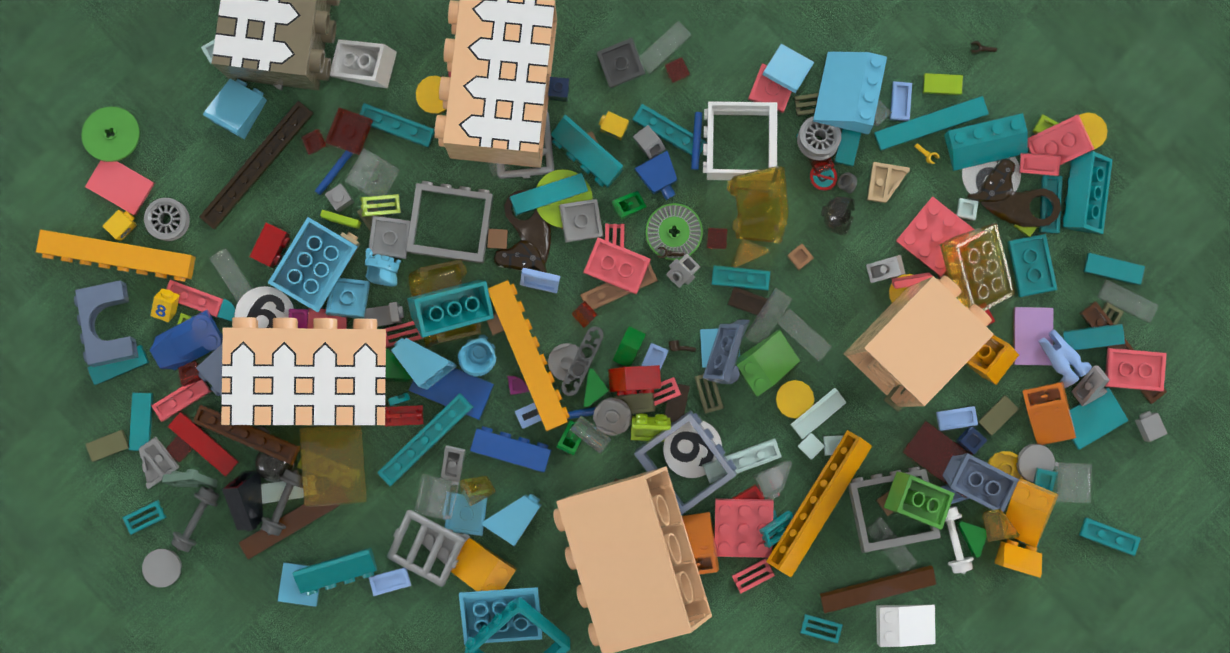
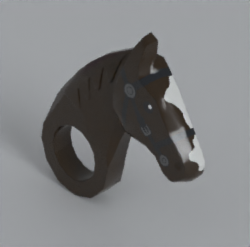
M1007 158L1001 159L983 181L977 193L968 194L967 196L971 200L979 201L989 212L1001 220L1026 228L1049 226L1058 218L1061 211L1060 199L1050 190L1043 188L1025 192H1014L1012 175L1015 170V163ZM1045 197L1052 203V213L1048 218L1038 219L1030 212V202L1034 198Z
M528 190L515 191V192H514L513 194H511L510 196H513V195H516V194H519V193H522V192H525V191H528ZM508 196L504 205L505 216L518 232L521 241L509 249L497 250L494 255L495 264L502 268L519 271L527 268L547 273L545 264L551 245L550 224L539 215L537 209H535L533 216L527 220L515 218L512 214L510 196Z

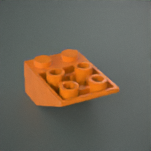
M1063 381L1023 390L1027 412L1037 444L1045 445L1076 438Z
M710 512L682 516L699 575L718 572L719 565Z

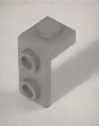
M393 302L387 306L367 308L364 319H377V327L402 323V318L404 317L403 307L399 303Z

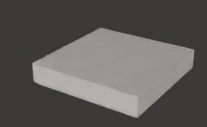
M597 199L559 205L565 243L603 237Z
M373 216L369 248L372 250L373 255L380 254L393 258L407 259L406 249L411 221Z

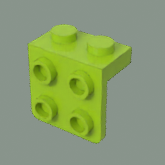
M638 413L636 416H632L631 440L649 441L661 431L671 430V420L667 418V415L657 414L655 417H648L647 414Z

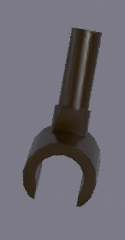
M978 41L971 43V45L979 47L978 50H971V53L974 55L980 51L997 52L996 47L981 46Z
M665 247L658 248L659 250H665L664 256H658L661 259H665L667 256L684 257V252L667 250Z
M679 340L669 341V349L673 352H696V347L680 346Z

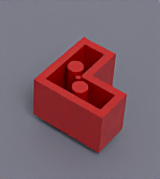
M660 365L608 369L610 392H617V395L637 394V390H643V394L654 393V389H661Z

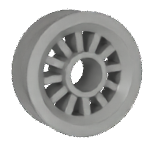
M813 116L802 124L797 136V144L800 151L806 157L813 160H825L833 156L841 142V131L839 127L813 122ZM815 136H820L823 140H818Z
M159 198L147 207L144 214V223L152 236L163 241H174L182 237L188 230L190 216L186 207L180 202L171 198ZM166 215H170L171 220L168 224H164L163 219Z

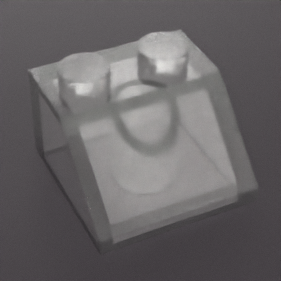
M363 148L345 182L369 197L382 196L387 194L400 170Z
M785 460L752 476L763 498L772 500L780 496L779 492L783 491L792 466L791 460Z
M1055 462L1053 471L1057 475L1052 492L1059 494L1056 501L1091 503L1092 464Z
M422 474L414 512L444 520L452 519L459 481Z

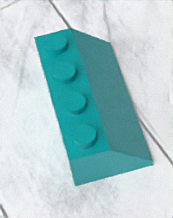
M1023 113L949 130L944 134L953 171L1020 156L1021 153H1028V131Z
M566 114L563 116L551 133V138L553 139L551 142L558 149L562 147L566 150V156L573 162L577 160L581 164L580 168L586 174H593L596 177L594 179L596 183L601 187L605 185L608 188L623 172V165Z
M1090 151L1070 161L1071 170L1070 177L1068 178V193L1065 199L1066 209L1063 216V227L1074 231L1103 234L1113 159Z
M476 280L407 298L411 318L422 338L494 318L487 282L483 280Z
M368 548L298 569L292 574L300 593L306 592L308 596L317 593V589L325 587V590L337 587L336 583L344 581V584L356 581L355 577L362 576L363 579L374 576V572L378 569L372 549Z

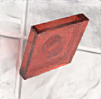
M339 107L325 143L360 156L373 120Z

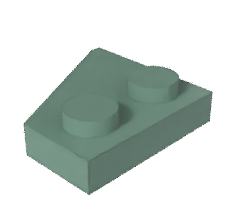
M188 469L184 473L172 471L171 474L163 475L162 483L174 487H199V484H204L210 488H217L216 479L199 474L198 470Z

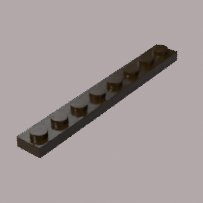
M298 101L199 217L216 230L314 113Z

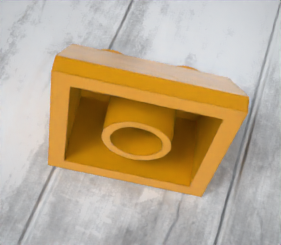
M993 335L966 365L981 377L996 385L1019 354L1009 343Z
M1008 539L1006 543L1000 542L995 564L1041 578L1042 554L1037 552V548L1028 545L1025 548L1018 547V542Z

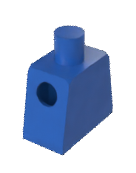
M667 151L635 168L636 174L653 195L661 191L666 200L676 195L671 185L677 182V177Z

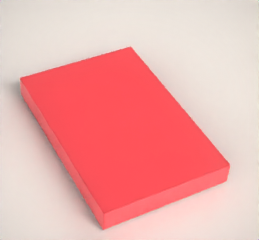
M1079 114L1028 138V148L1031 154L1061 156L1060 165L1094 150Z
M100 161L85 187L136 216L155 183L117 161Z
M598 237L583 273L637 295L651 259Z
M1107 348L1105 374L1110 380L1104 387L1164 391L1167 353Z

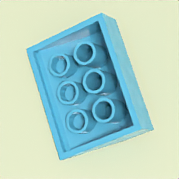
M828 52L813 122L869 134L874 124L887 56L870 52Z
M307 217L268 283L314 311L319 312L358 246Z
M538 587L460 592L459 600L464 644L469 638H474L482 626H487L497 613L505 610L510 601H515L519 596L541 614ZM518 612L485 643L542 639V630Z

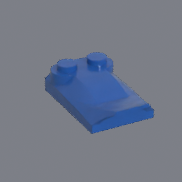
M205 310L157 335L150 348V352L160 369L176 370L216 350L223 343V336L209 311Z

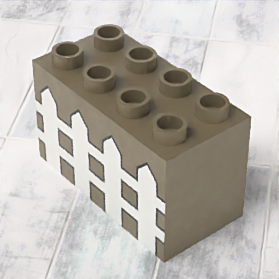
M221 0L212 64L228 79H240L241 81L271 85L278 84L286 87L319 91L320 80L328 81L331 73V59L325 57V43H334L336 36V21L330 20L331 5L339 6L340 0Z

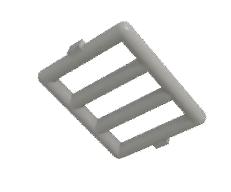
M548 111L544 137L545 148H543L542 155L546 157V167L505 171L504 164L496 163L497 174L500 179L516 177L528 179L530 176L545 175L554 171Z
M408 510L400 527L395 530L393 535L395 539L387 557L408 570L443 587L452 568L454 569L459 561L457 557L465 539L424 516ZM412 519L422 525L407 558L404 559L396 553ZM429 528L439 534L424 567L421 568L413 562ZM446 537L456 543L441 576L438 577L431 573L430 570Z

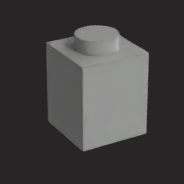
M648 125L633 136L638 147L650 160L665 150L661 139Z
M339 184L325 194L337 212H341L354 203V200L342 184Z
M1147 411L1140 414V418L1135 420L1145 442L1153 441L1168 434L1158 413Z

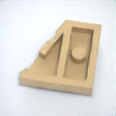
M873 162L867 200L886 203L910 171V168Z

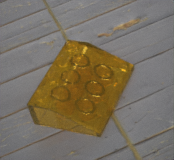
M997 223L952 237L940 244L948 278L961 289L962 293L957 299L965 307L970 308L973 304H976L986 311L1015 294Z
M361 425L300 428L304 506L311 508L367 502Z

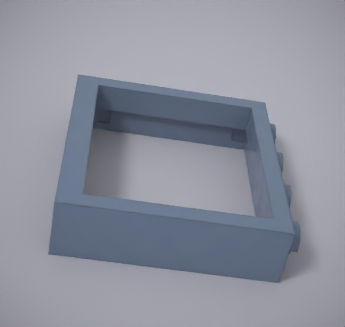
M691 410L672 423L671 430L661 431L634 452V455L648 472L658 468L646 452L688 421L703 439L727 474L685 504L674 491L681 515L736 476L735 470L737 469L731 459L727 460L724 456L726 452L720 444L716 445L712 440L714 436L708 428L704 429L701 425L703 421L697 413L693 414Z

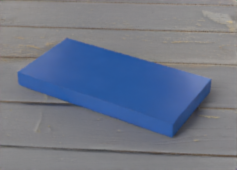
M454 368L427 390L418 387L413 380L409 391L444 406H447L461 393L473 406L466 415L480 420L495 384Z

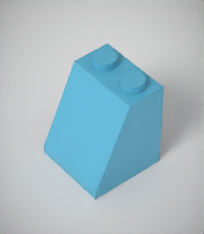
M229 79L203 115L215 124L245 140L267 100L263 97V92L256 88H253V90L246 87L247 84L240 79L236 81Z
M407 338L398 340L394 344L395 347L391 349L417 386L426 390L457 367L452 361Z
M525 494L486 519L482 525L515 546L541 507L540 499L533 494L529 496Z

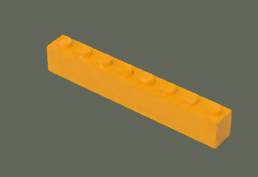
M40 230L36 252L42 254V258L54 259V256L61 257L60 261L72 263L73 259L80 260L79 264L91 266L92 263H98V267L110 269V266H116L118 271L129 272V269L136 270V274L148 275V272L155 273V277L165 279L169 275L174 276V280L185 282L186 279H192L196 259L195 256L46 230Z
M507 280L488 288L489 296L546 431L548 432L568 423L567 418H570L566 407L562 408L559 402L563 399L559 390H554L552 385L555 380L551 371L547 373L544 365H547L544 354L539 355L537 350L540 347L536 336H531L529 331L533 329L529 319H524L522 313L525 312L521 301L517 302L515 298L518 292L514 283L510 284Z
M846 431L767 559V563L789 577L793 576L872 445L854 433Z

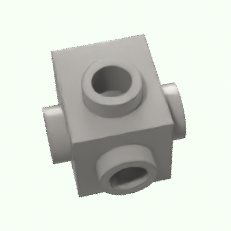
M686 254L680 260L676 258L669 265L671 270L666 275L680 288L684 283L689 285L696 278L693 274L700 266Z

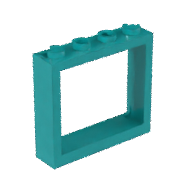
M519 596L515 601H510L505 610L497 613L487 626H482L474 638L471 637L465 643V653H484L479 647L518 612L556 641L543 653H566L570 650V637Z

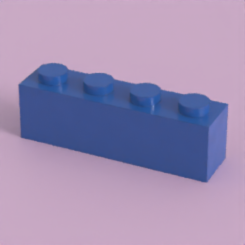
M484 426L481 429H476L470 451L537 471H546L551 450L548 449L549 445L537 442V445L529 443V439L519 437L518 440L512 439V434L500 432V435L492 433L493 429Z

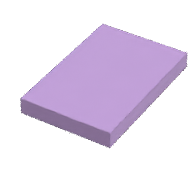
M1014 307L1013 348L1019 356L1013 362V365L1052 366L1038 341L1044 337L1053 346V340L1049 336V332L1053 330V308Z

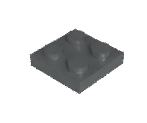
M633 38L597 52L610 88L646 74Z

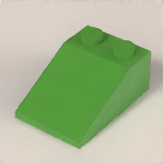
M779 329L739 356L736 366L739 368L740 375L752 393L759 396L775 385L800 360Z
M897 471L884 508L942 530L955 493L910 474Z

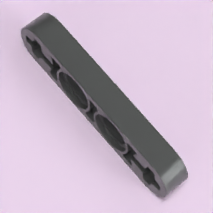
M599 327L589 328L562 383V391L567 396H573L578 392L604 337L603 331ZM598 330L600 339L596 338L593 343L597 344L596 348L590 344H585L586 340L590 342L592 339L590 332ZM585 347H589L592 350V356L589 358H584L581 355V351ZM578 364L584 367V373L580 376L573 373V367ZM571 374L574 378L580 379V382L577 383L575 381L573 385L576 388L575 391L568 393L566 392L567 388L565 385L571 383L572 379L568 378Z

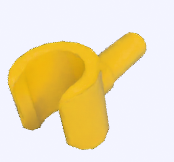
M918 143L914 146L926 156V161L929 164H935L931 160L932 155L937 159L940 158L938 153H930Z

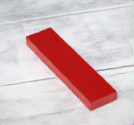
M180 412L169 424L168 427L225 477L239 463L234 456L198 425L193 423L183 412Z

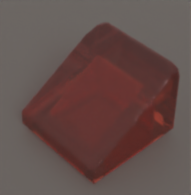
M708 228L707 248L726 249L727 229Z

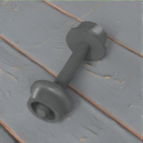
M286 469L284 474L279 476L280 480L286 482V486L272 518H261L263 520L261 529L266 531L268 536L272 534L279 536L282 530L287 527L279 522L293 487H304L303 480L305 476L299 474L297 469L293 471Z
M202 486L197 493H194V496L201 500L183 534L173 532L174 537L171 544L178 551L189 552L192 546H196L197 542L191 539L190 536L208 504L214 507L218 506L217 500L220 495L213 488Z

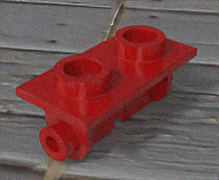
M423 405L385 407V426L423 424Z

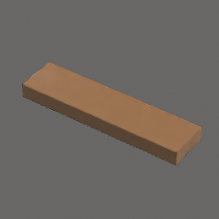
M650 263L639 289L658 281ZM605 283L580 296L587 311L590 312L631 292Z

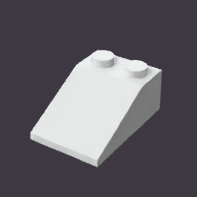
M338 39L330 76L368 86L388 88L397 52L385 44Z
M876 605L877 644L880 647L935 644V605Z

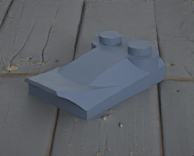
M736 320L731 324L719 325L703 375L704 379L720 384H733L738 380L740 373L736 364L740 345L750 320Z
M968 453L952 456L942 475L949 488L999 514H1003L1019 479Z

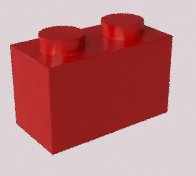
M266 222L249 257L271 268H274L275 265L278 266L282 259L280 254L283 248L286 249L290 243V234Z

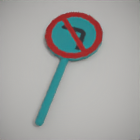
M810 159L814 167L810 171L809 179L814 188L820 191H827L833 188L837 182V172L833 166L827 163L817 164L815 160Z

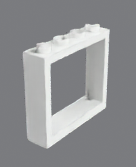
M708 102V109H704V120H708V126H704V138H707V144H704L703 155H707V162H703V173H707V180L776 181L777 102ZM714 115L769 116L768 170L713 169Z

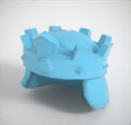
M367 248L365 251V266L368 268L365 277L368 281L384 286H397L396 273H398L401 260L398 259L394 262L393 257L380 254L372 256V250Z
M484 334L479 335L476 339H468L465 346H462L458 353L459 365L468 375L482 376L489 373L493 366H495L497 357L495 356L494 349L496 347L487 341L488 337Z

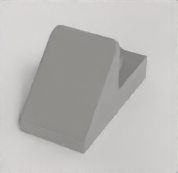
M901 255L866 265L871 283L906 274Z
M1093 366L1071 392L1079 403L1085 406L1107 393L1104 386L1110 379L1099 366Z
M445 446L441 478L460 481L463 461L466 455L465 449Z

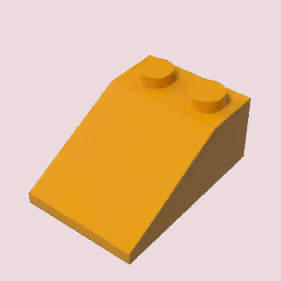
M1024 479L1019 480L1011 497L1000 532L1037 548L1059 494Z
M469 537L457 557L459 561L456 567L452 568L451 572L476 591L504 590L517 568Z

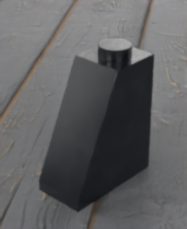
M259 470L242 472L222 489L237 530H255L257 525L263 521L261 519L263 517L261 473Z

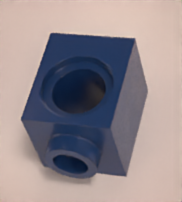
M550 77L549 100L568 102L569 78Z
M968 427L956 440L969 454H975L987 441L974 427Z

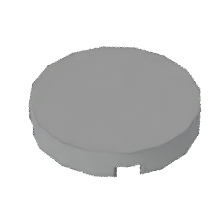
M565 343L558 345L551 351L548 358V366L553 376L564 381L579 347ZM578 364L573 367V373L577 376L584 372L582 365ZM570 374L569 377H568L569 379H572V380L577 379V378H574L571 374Z
M607 398L599 402L593 415V420L598 430L610 436L625 432L630 426L632 418L629 406L617 398Z
M1030 444L1020 451L1017 457L1018 463H1016L1019 474L1024 479L1033 482L1036 468L1053 471L1055 458L1047 447L1040 444Z
M157 549L145 557L142 564V573L149 584L155 587H167L174 584L180 577L182 563L174 551Z

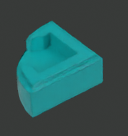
M223 299L217 317L232 321V318L235 317L234 305L230 301Z
M409 393L388 399L390 406L411 400Z

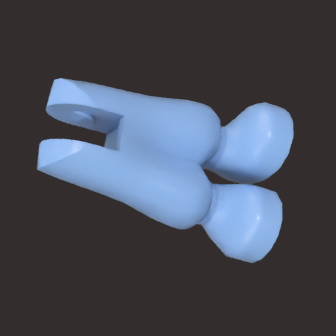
M1054 329L1049 332V336L1055 343L1053 346L1044 337L1038 342L1049 358L1054 370L1063 375L1060 382L1063 381L1064 388L1077 382L1079 377L1086 375L1092 366L1089 362H1081L1079 354ZM1070 365L1074 367V372L1070 368Z

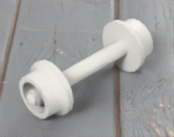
M957 506L949 508L945 522L948 526L956 560L948 562V565L952 567L953 573L965 574L973 569L972 560L974 558H964L954 522L955 519L961 518L962 514L958 512Z

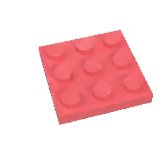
M932 196L896 242L941 277L978 232Z
M715 498L714 541L717 557L769 558L772 553V546L770 548L764 546L763 534H760L759 530L773 521V499Z

